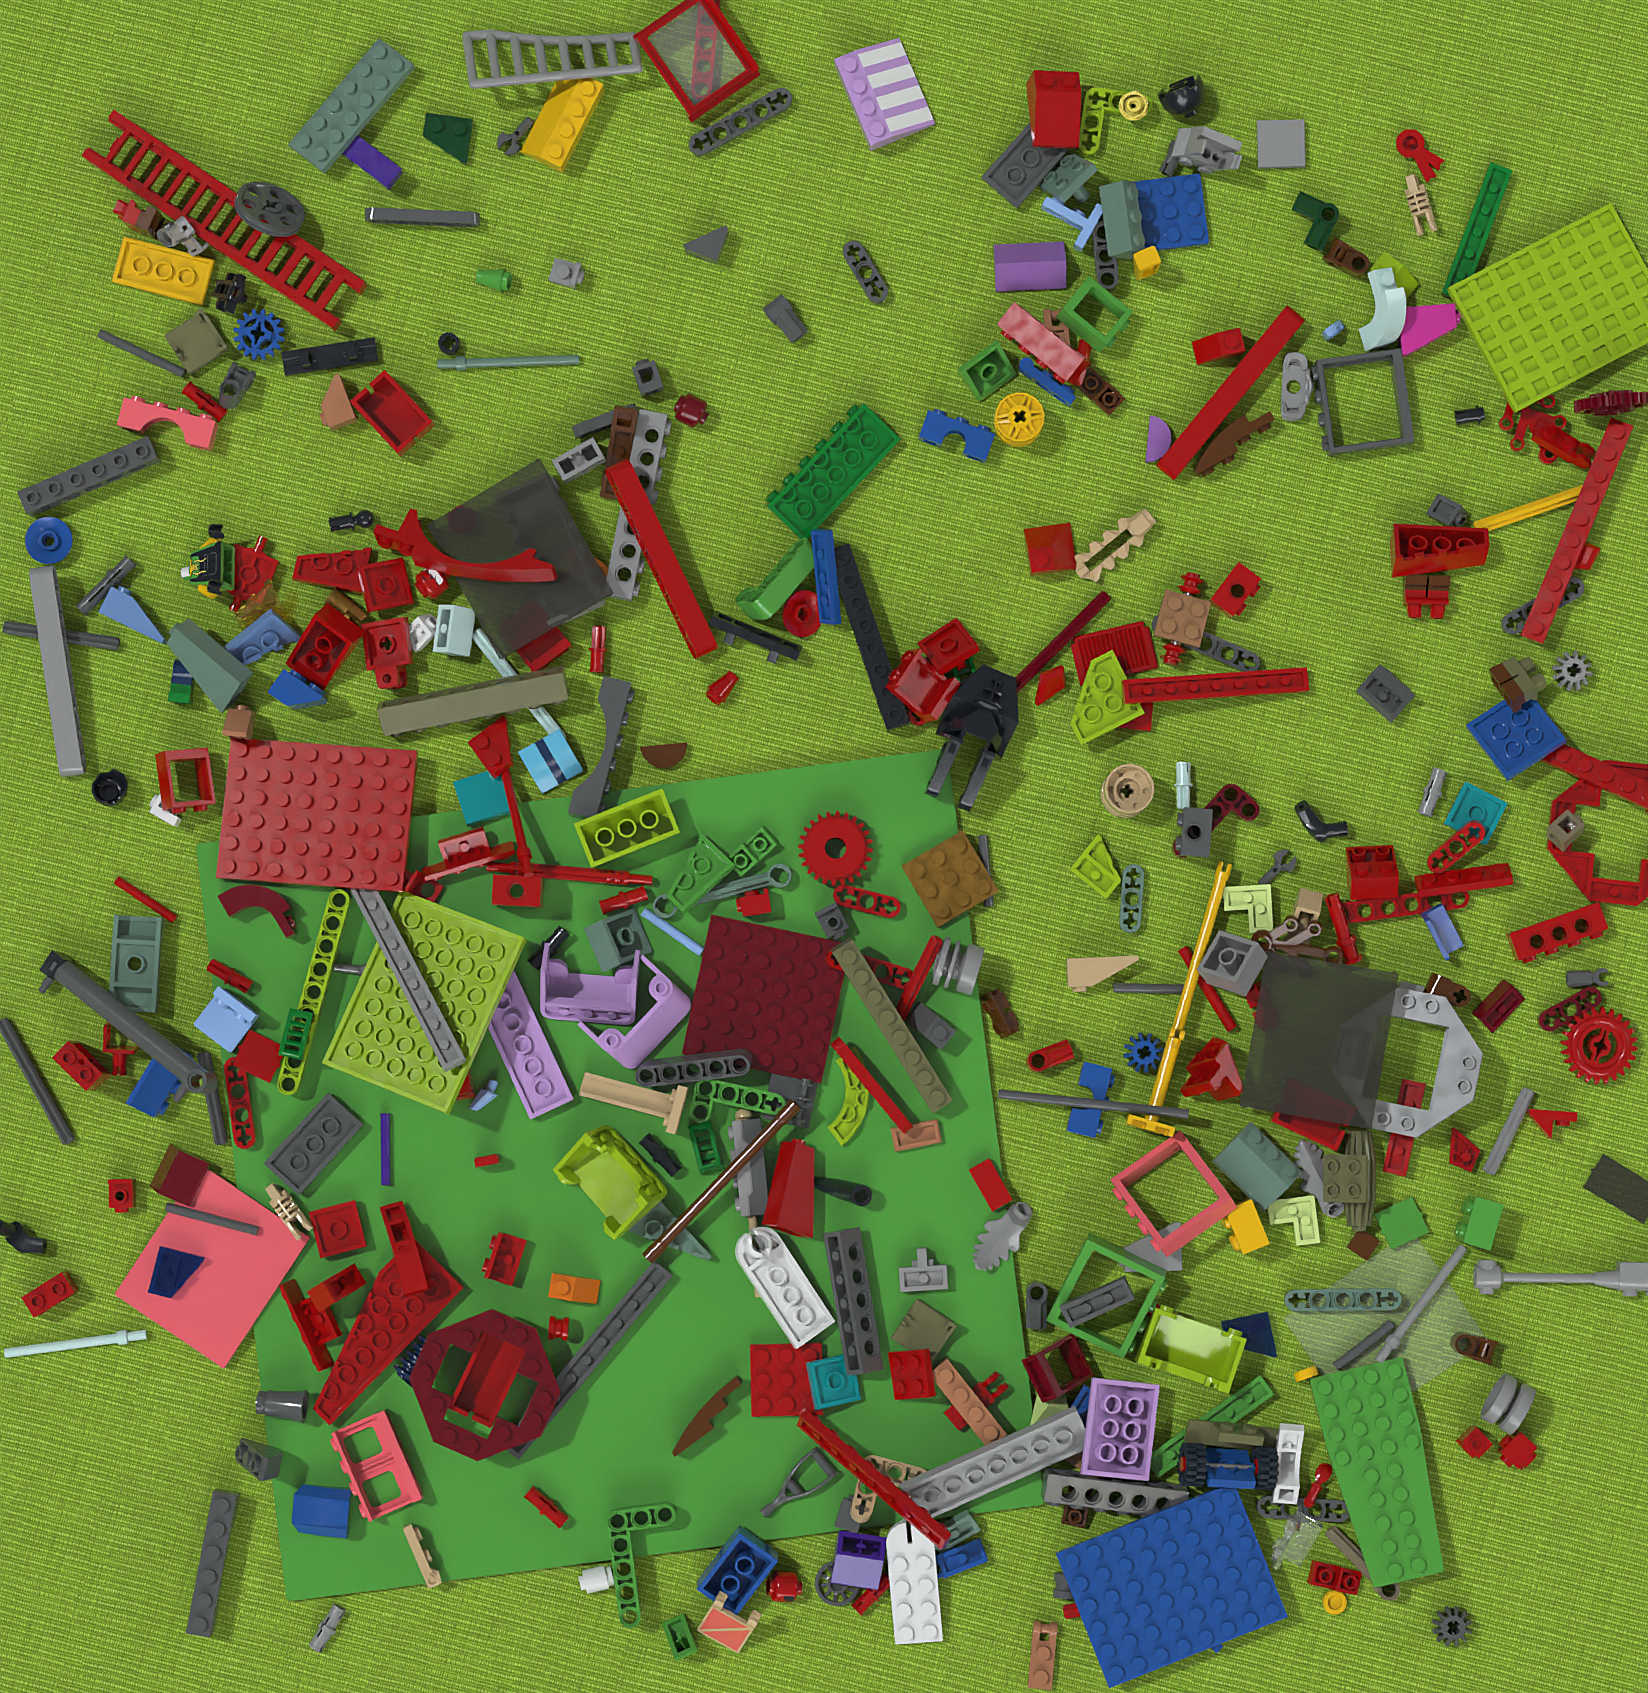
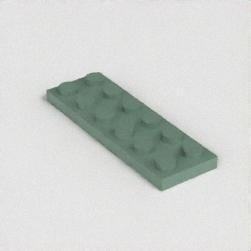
M378 38L290 141L289 147L325 174L410 75L415 66Z

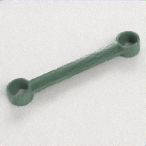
M775 864L768 872L716 885L694 906L771 885L783 888L791 881V871L784 864ZM775 868L784 869L786 874L789 873L788 880L784 884L776 882L773 877L771 878V873ZM667 894L659 895L653 902V910L661 918H670L678 910L674 906L673 911L668 915L658 910V901L662 898L667 899Z

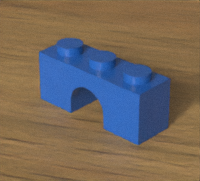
M934 409V411L928 410L918 440L941 448L942 442L947 435L958 434L963 437L966 444L963 456L985 464L995 434L991 433L992 429L989 427L978 425L977 428L969 425L970 421L964 418L956 417V419L947 417L946 412Z
M1083 1061L1077 1085L1089 1088L1093 1094V1099L1109 1101V1097L1105 1096L1107 1088H1112L1115 1074L1111 1073L1112 1068ZM1071 1108L1066 1131L1095 1138V1135L1100 1134L1102 1130L1103 1120H1099L1102 1110Z

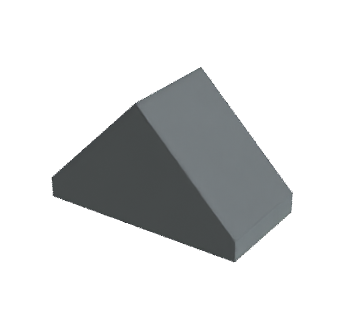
M725 225L683 244L685 252L717 265L729 234L727 226Z

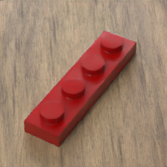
M1498 863L1488 866L1449 870L1442 873L1414 876V883L1419 898L1513 885V876L1508 863Z
M1402 1078L1397 1104L1421 1109L1426 1083ZM1390 1133L1382 1172L1407 1176L1415 1137Z

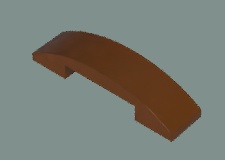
M615 405L605 468L624 459L630 461L638 409ZM604 470L600 497L617 500Z

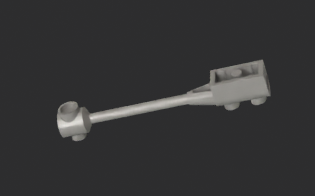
M1477 1260V1265H1474L1473 1285L1474 1289H1479V1294H1494V1289H1499L1503 1282L1593 1283L1594 1285L1622 1291V1296H1637V1291H1646V1296H1648V1262H1616V1270L1594 1272L1593 1274L1503 1272L1499 1265H1496L1497 1260Z

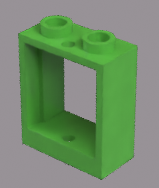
M1088 276L1056 318L1100 353L1105 346L1109 349L1117 340L1115 333L1118 330L1123 332L1131 321L1127 318L1133 311ZM1087 293L1119 318L1106 336L1073 311Z

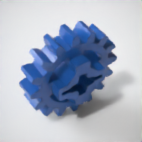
M252 309L251 316L244 313L245 320H237L240 328L233 329L238 334V336L233 338L234 341L240 342L237 349L239 351L245 349L243 355L248 357L252 354L254 361L258 359V356H261L263 361H266L267 354L275 357L273 350L281 351L282 348L278 343L285 342L284 337L280 336V334L285 332V329L278 328L282 323L280 319L274 320L275 315L272 312L266 316L265 309H262L260 314L255 309ZM256 321L255 324L247 327L251 322ZM267 322L273 326L274 333L267 330ZM261 330L264 336H260L259 340H257L254 334H258ZM244 337L251 339L252 348L246 345ZM268 343H271L270 346L263 349V346H265Z

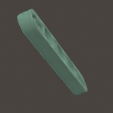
M1392 1288L1291 1289L1284 1295V1304L1292 1311L1394 1310L1400 1306L1402 1300L1400 1293ZM1368 1292L1373 1297V1302L1369 1306H1363L1360 1303V1296L1363 1293ZM1376 1292H1380L1379 1297H1388V1293L1392 1292V1296L1396 1297V1301H1393L1391 1306L1386 1301H1379L1380 1306H1376L1378 1301ZM1294 1293L1299 1298H1306L1304 1293H1309L1307 1298L1309 1307H1305V1302H1298L1297 1306L1293 1307V1303L1289 1302L1288 1299L1292 1298ZM1316 1293H1322L1325 1296V1303L1320 1307L1312 1303V1297ZM1346 1293L1349 1296V1302L1346 1306H1339L1336 1303L1338 1294Z

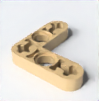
M869 1455L864 1458V1460L874 1463L876 1470L883 1476H888L896 1487H900V1483L905 1482L906 1472H909L907 1480L927 1472L921 1467L876 1455ZM896 1468L901 1472V1477L894 1479L889 1475L888 1471ZM857 1479L850 1515L854 1521L864 1523L871 1517L876 1494L874 1492L871 1494L863 1493L860 1486L864 1483ZM863 1500L866 1501L865 1512L863 1515H860L857 1509H859Z

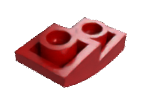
M1312 1560L1307 1583L1338 1592L1357 1595L1362 1572Z

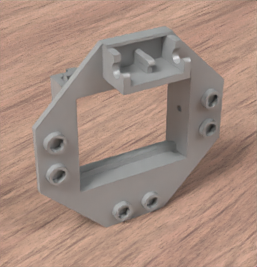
M1397 988L1341 1025L1332 1071L1369 1128L1417 1138L1474 1101L1483 1052L1446 997ZM1383 1015L1446 1028L1429 1111L1366 1098Z

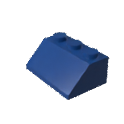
M178 1047L180 1050H182L185 1054H187L190 1058L193 1059L194 1055ZM152 1058L126 1104L152 1117H158L159 1114L163 1116L170 1105L167 1102L171 1094H176L175 1092L181 1082Z

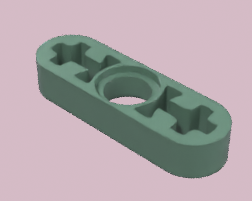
M1136 864L1128 865L1122 872L1119 926L1126 933L1137 931L1141 925L1144 871ZM1131 868H1134L1135 872L1140 875L1138 878H1135L1134 886L1139 885V890L1136 888L1125 889V884L1130 885L1131 878L1126 876V873L1131 872ZM1128 892H1135L1138 895L1137 904L1133 906L1128 905L1125 902V895ZM1124 907L1127 909L1138 908V914L1132 913V919L1137 922L1136 925H1132V929H1128V926L1123 923L1124 920L1128 919L1129 912H1123Z

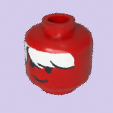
M424 568L416 575L415 579L417 582L414 585L425 599L427 597L435 599L449 588L450 585L447 579L450 578V575Z

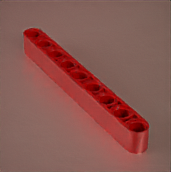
M1287 305L1156 464V467L1174 481L1306 319Z
M624 459L605 468L607 479L690 653L695 659H698L718 648L716 640L632 464L628 459Z

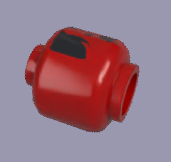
M774 1571L766 1580V1594L774 1602L792 1603L796 1600L797 1595L802 1593V1581L798 1580L795 1572Z

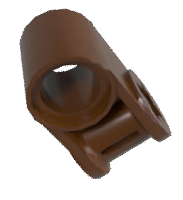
M1334 238L1331 249L1327 256H1323L1322 260L1329 266L1339 269L1351 277L1360 278L1364 276L1369 266L1368 257L1344 241ZM1355 260L1361 261L1364 268L1355 270L1351 263Z
M1431 972L1423 992L1446 997L1450 1004L1455 1007H1463L1471 999L1470 991L1466 987ZM1462 990V995L1465 999L1457 1003L1455 1002L1456 997L1453 994Z
M1458 1332L1452 1336L1450 1345L1455 1352L1493 1365L1492 1357L1495 1347L1499 1345V1342L1481 1336L1477 1337L1464 1332ZM1466 1337L1468 1346L1464 1350H1460L1458 1342L1461 1338Z

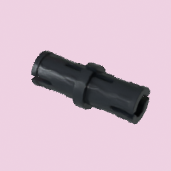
M559 925L546 941L543 940L540 943L541 946L527 961L536 970H539L542 965L544 944L549 943L550 958L552 955H556V950L570 937V934Z
M650 1133L639 1142L653 1157L652 1160L662 1166L670 1177H673L682 1168L668 1153L669 1150L666 1147L663 1148Z

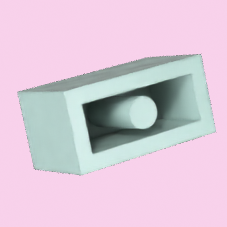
M439 605L433 652L470 657L476 610L457 605Z

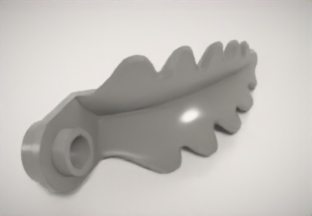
M1300 1140L1299 1145L1295 1147V1150L1298 1152L1294 1153V1157L1299 1159L1295 1160L1294 1164L1302 1167L1300 1169L1302 1173L1298 1178L1305 1179L1300 1184V1188L1302 1191L1316 1196L1324 1214L1329 1217H1337L1344 1211L1343 1202H1323V1158L1320 1159L1323 1151L1322 1149L1315 1151L1317 1146L1316 1144L1311 1145V1141Z
M1014 1203L1002 1218L985 1223L984 1227L988 1233L977 1236L983 1244H975L974 1249L978 1252L972 1253L975 1257L973 1262L977 1270L983 1269L986 1271L987 1268L992 1270L993 1264L996 1267L999 1266V1257L1005 1261L1009 1259L1008 1249L1015 1252L1018 1251L1020 1248V1233L1027 1226L1032 1215V1210L1026 1203Z

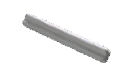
M1522 1088L1483 1167L1484 1172L1490 1175L1496 1174L1535 1094L1531 1089Z

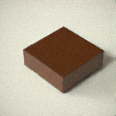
M1356 1231L1346 1247L1367 1261L1380 1241L1366 1231Z

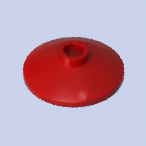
M797 591L787 599L782 613L783 623L792 635L797 637L810 636L821 625L817 594L812 591Z

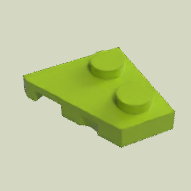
M1097 834L1069 870L1104 899H1107L1121 882V879L1101 836Z

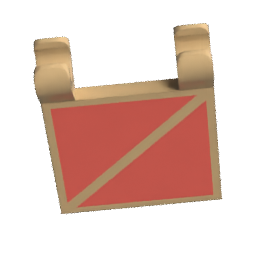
M720 1591L696 1631L739 1653L753 1629L757 1626L762 1614L753 1610L748 1620L739 1617L723 1608L728 1595Z

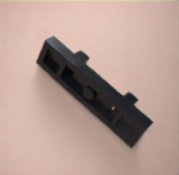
M374 337L281 352L286 377L379 362ZM309 354H311L312 364L309 359Z
M715 611L709 623L711 626L726 631L723 643L732 646L736 636L769 649L767 661L774 664L780 654L797 661L803 649L801 645L718 611Z

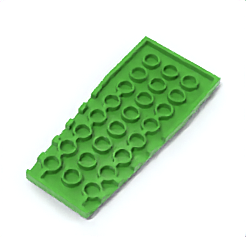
M1403 1357L1386 1360L1382 1364L1377 1362L1310 1378L1309 1382L1326 1450L1362 1551L1372 1586L1377 1588L1443 1572L1444 1567L1421 1429Z

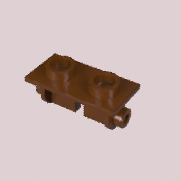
M999 988L980 997L983 1009L989 1014L993 1022V1029L1001 1039L1019 1031V1023L1013 1011L1006 1014L1003 1009L1010 1006L1003 991L1000 992Z

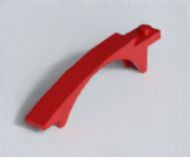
M410 508L398 531L378 524L373 531L378 545L382 548H391L405 556H412L415 566L453 576L506 582L556 581L558 577L553 564L534 558L537 550L532 548L512 558L494 563H468L448 557L427 540L423 534L422 522L418 519V512Z

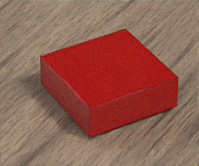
M498 1154L474 1159L475 1168L501 1163Z

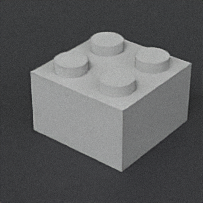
M1219 930L1197 971L1207 984L1246 996L1268 956L1259 943Z

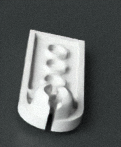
M767 1227L752 1228L748 1230L749 1233H744L738 1239L735 1247L736 1259L793 1347L798 1349L834 1323L835 1320L780 1236L774 1230ZM752 1237L760 1249L756 1250L752 1244Z
M903 1518L891 1527L886 1539L895 1644L943 1641L935 1544L913 1525H911L912 1542H909L907 1539V1520Z

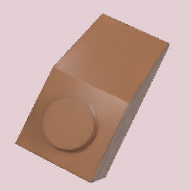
M336 374L321 403L323 412L319 413L324 427L328 425L331 431L358 421L343 380L339 374Z
M235 705V709L229 708L222 735L229 739H253L255 712L249 711L250 707Z

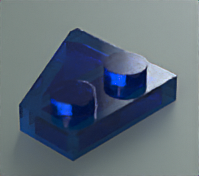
M160 1246L148 1293L173 1298L205 1261V1257Z
M1267 1311L1220 1321L1224 1331L1228 1332V1329L1232 1328L1243 1332L1241 1337L1247 1339L1244 1350L1273 1358L1277 1357Z

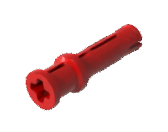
M1339 893L1326 895L1324 900L1326 901L1337 935L1335 943L1343 952L1342 964L1351 965L1357 963L1363 957L1358 952L1355 943L1357 940L1356 936L1351 934Z

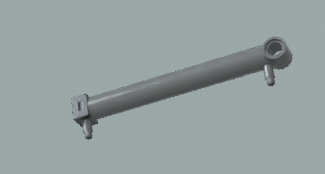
M51 951L39 969L46 975L39 988L41 993L44 994L55 980L58 981L181 1080L182 1083L173 1097L174 1101L180 1102L188 1090L205 1095L215 1091L218 1080L213 1072L201 1067L74 965L75 961L65 953ZM203 1077V1084L200 1087L199 1081Z

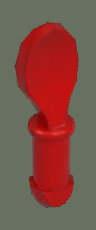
M1322 1463L1316 1469L1315 1483L1311 1484V1488L1304 1498V1506L1307 1508H1311L1315 1504V1500L1322 1490L1321 1485L1331 1476L1332 1468L1328 1463Z

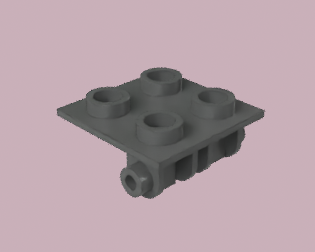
M771 1073L768 1092L783 1095L787 1102L792 1099L801 1108L787 1124L809 1128L818 1083L811 1082V1080L805 1078L797 1079ZM777 1097L775 1101H765L766 1105L774 1107L773 1111L782 1106V1103L778 1102ZM763 1113L762 1118L773 1120L776 1115Z

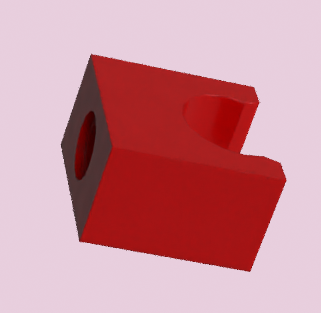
M493 875L492 905L543 908L544 878L536 876ZM519 884L523 887L524 892L522 896L515 898L511 894V888Z

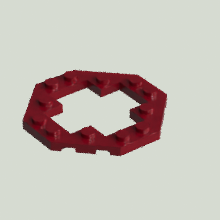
M495 1309L487 1310L429 1333L409 1377L433 1442L475 1461H480L541 1437L561 1393L537 1328ZM482 1332L526 1350L517 1373L538 1382L520 1426L497 1416L488 1438L445 1420L444 1418L453 1400V1396L432 1387L450 1345L453 1344L473 1353Z

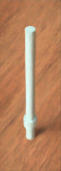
M127 1330L117 1331L116 1334L4 1348L5 1358L114 1343L124 1345L129 1344V1341L147 1339V1331L128 1332Z

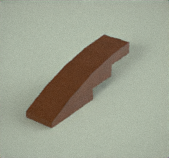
M737 1376L721 1387L700 1408L685 1428L672 1451L674 1457L714 1429L710 1419L728 1407L724 1397L742 1384Z

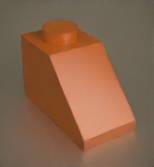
M553 1272L548 1297L597 1304L601 1280Z

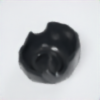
M111 769L109 772H101L92 783V795L96 802L104 806L118 805L127 796L128 781L124 774L116 769Z

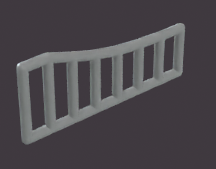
M491 29L466 31L462 34L469 86L472 89L641 73L643 66L639 44L632 37L636 33L548 36ZM486 39L492 78H477L472 40ZM496 40L510 41L515 75L501 77ZM629 42L633 64L618 65L615 43ZM520 43L534 44L539 73H524ZM544 45H558L562 71L548 72ZM568 45H582L586 69L572 70ZM591 45H606L609 66L595 68Z

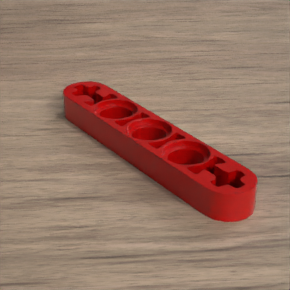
M840 1037L835 1039L830 1044L901 1132L906 1134L913 1128L912 1124Z

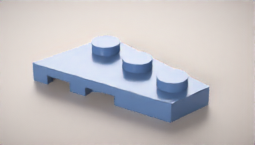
M269 609L223 648L243 665H247L260 659L262 654L271 650H275V652L281 650L283 645L289 642H298L302 635L275 611Z

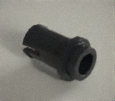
M1478 405L1471 409L1454 410L1456 426L1473 422L1480 424L1481 421H1485L1483 407H1478Z

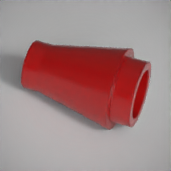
M728 671L707 687L706 697L717 706L725 703L735 684L739 681L738 677L733 672Z

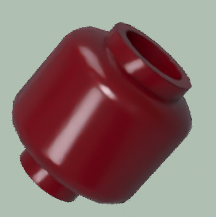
M688 393L685 396L681 395L673 408L675 419L690 428L696 427L698 423L703 425L709 415L706 411L707 402L692 393Z

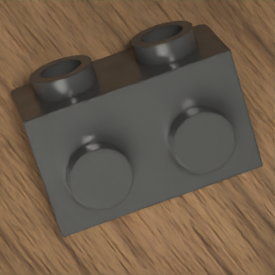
M1379 665L1355 691L1390 723L1415 697L1406 685L1402 684L1382 665Z

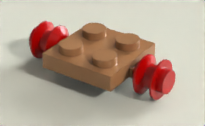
M1187 572L1186 575H1181L1180 577L1184 580V584L1179 585L1178 589L1183 594L1169 590L1164 591L1153 633L1154 637L1171 641V643L1162 646L1166 653L1160 656L1164 660L1163 663L1168 666L1177 667V664L1183 663L1179 656L1186 651L1180 644L1194 648L1200 647L1211 605L1209 601L1193 597L1201 593L1197 586L1198 584H1203L1204 581L1200 579V575Z

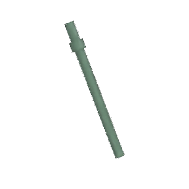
M579 355L495 358L456 356V359H437L438 369L456 368L457 371L479 367L579 364Z

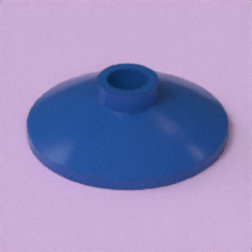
M40 518L33 522L26 532V549L30 556L40 563H58L69 554L72 548V533L69 527L57 518ZM50 537L54 538V544L48 546L46 543L47 539Z

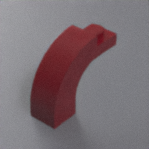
M241 885L217 896L229 917H234L251 907H262L273 915L286 938L289 939L297 934L295 928L298 927L291 915L286 916L285 914L292 910L293 907L282 895L272 889L259 885Z

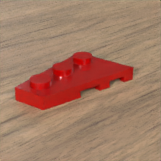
M372 547L355 551L343 550L342 552L329 554L299 555L296 559L292 579L297 582L362 594L356 567L370 563Z

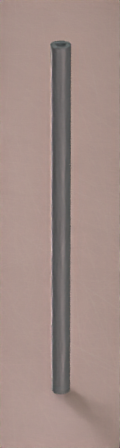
M1003 1089L998 1091V1099L1186 1119L1189 1116V1109Z

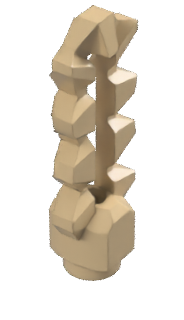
M1144 508L1132 517L1118 519L1119 530H1105L1102 534L1104 541H1093L1089 543L1090 552L1076 554L1074 556L1077 562L1075 572L1078 576L1097 582L1102 568L1108 570L1114 568L1116 556L1122 559L1128 556L1129 543L1140 547L1143 543L1144 534L1156 523L1151 514ZM1127 529L1133 537L1110 554L1093 570L1089 571L1084 563Z

